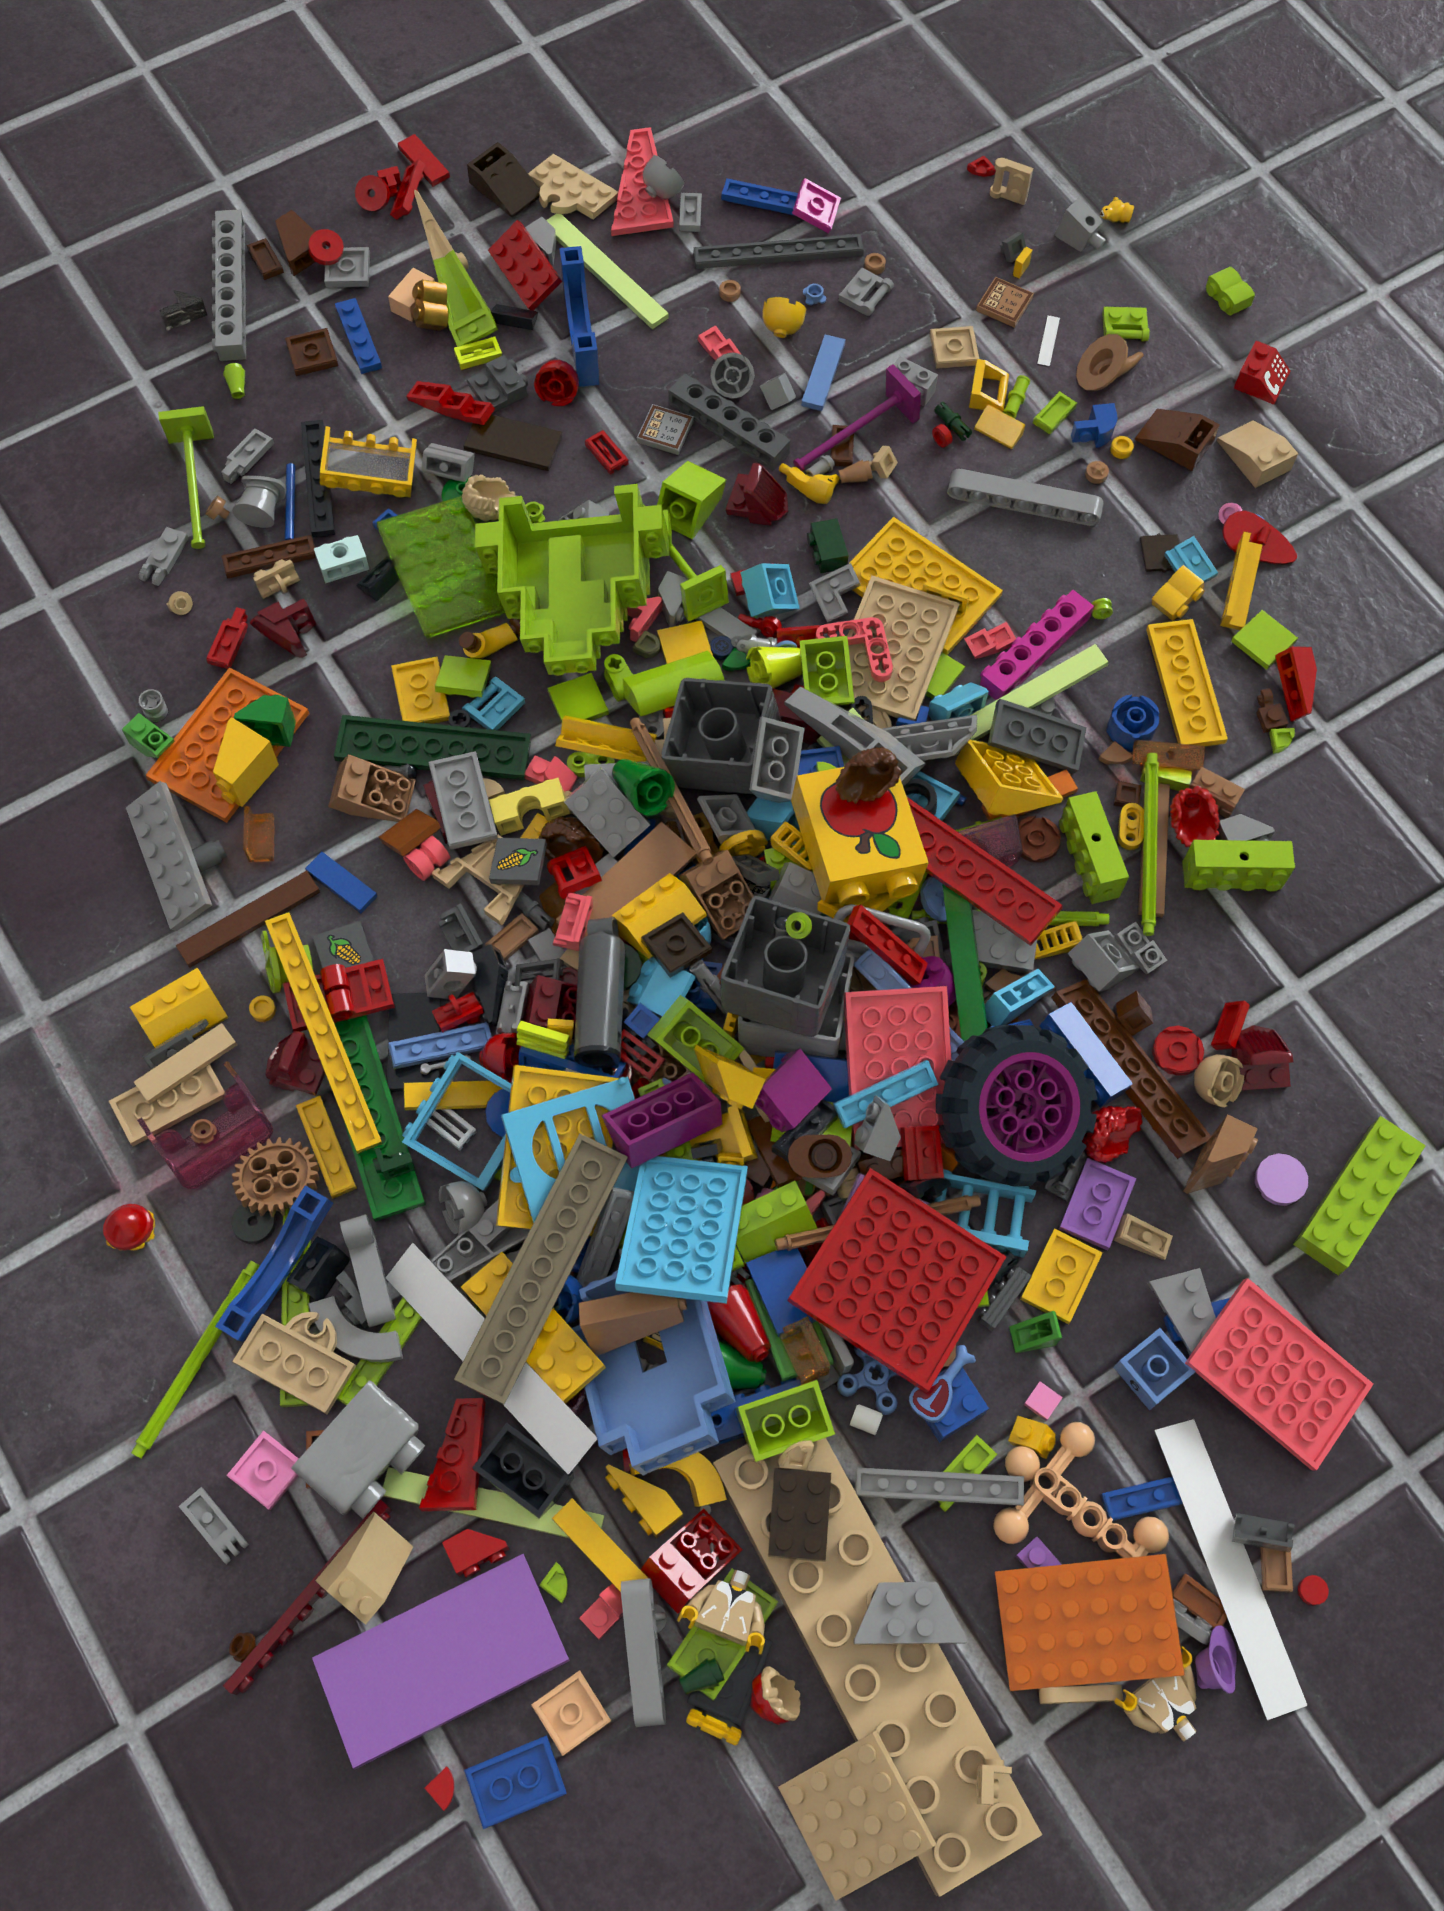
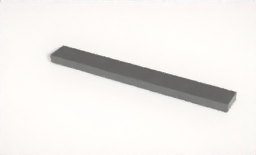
M861 234L693 247L696 269L863 256L864 252Z

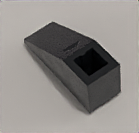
M489 944L472 953L477 971L475 977L471 980L475 984V988H473L474 994L478 1001H481L484 1008V1013L482 1014L484 1020L497 1027L504 988L508 980V969L501 951L492 944Z

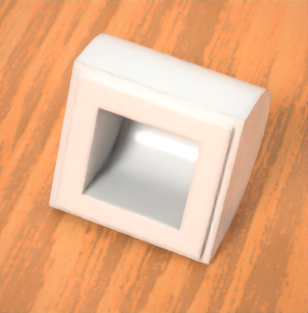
M858 1404L852 1416L850 1426L876 1435L883 1415L878 1411Z

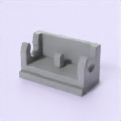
M506 981L496 1035L506 1032L518 1033L517 1027L520 1021L524 1020L529 992L528 982L520 981L519 986H513L511 981Z

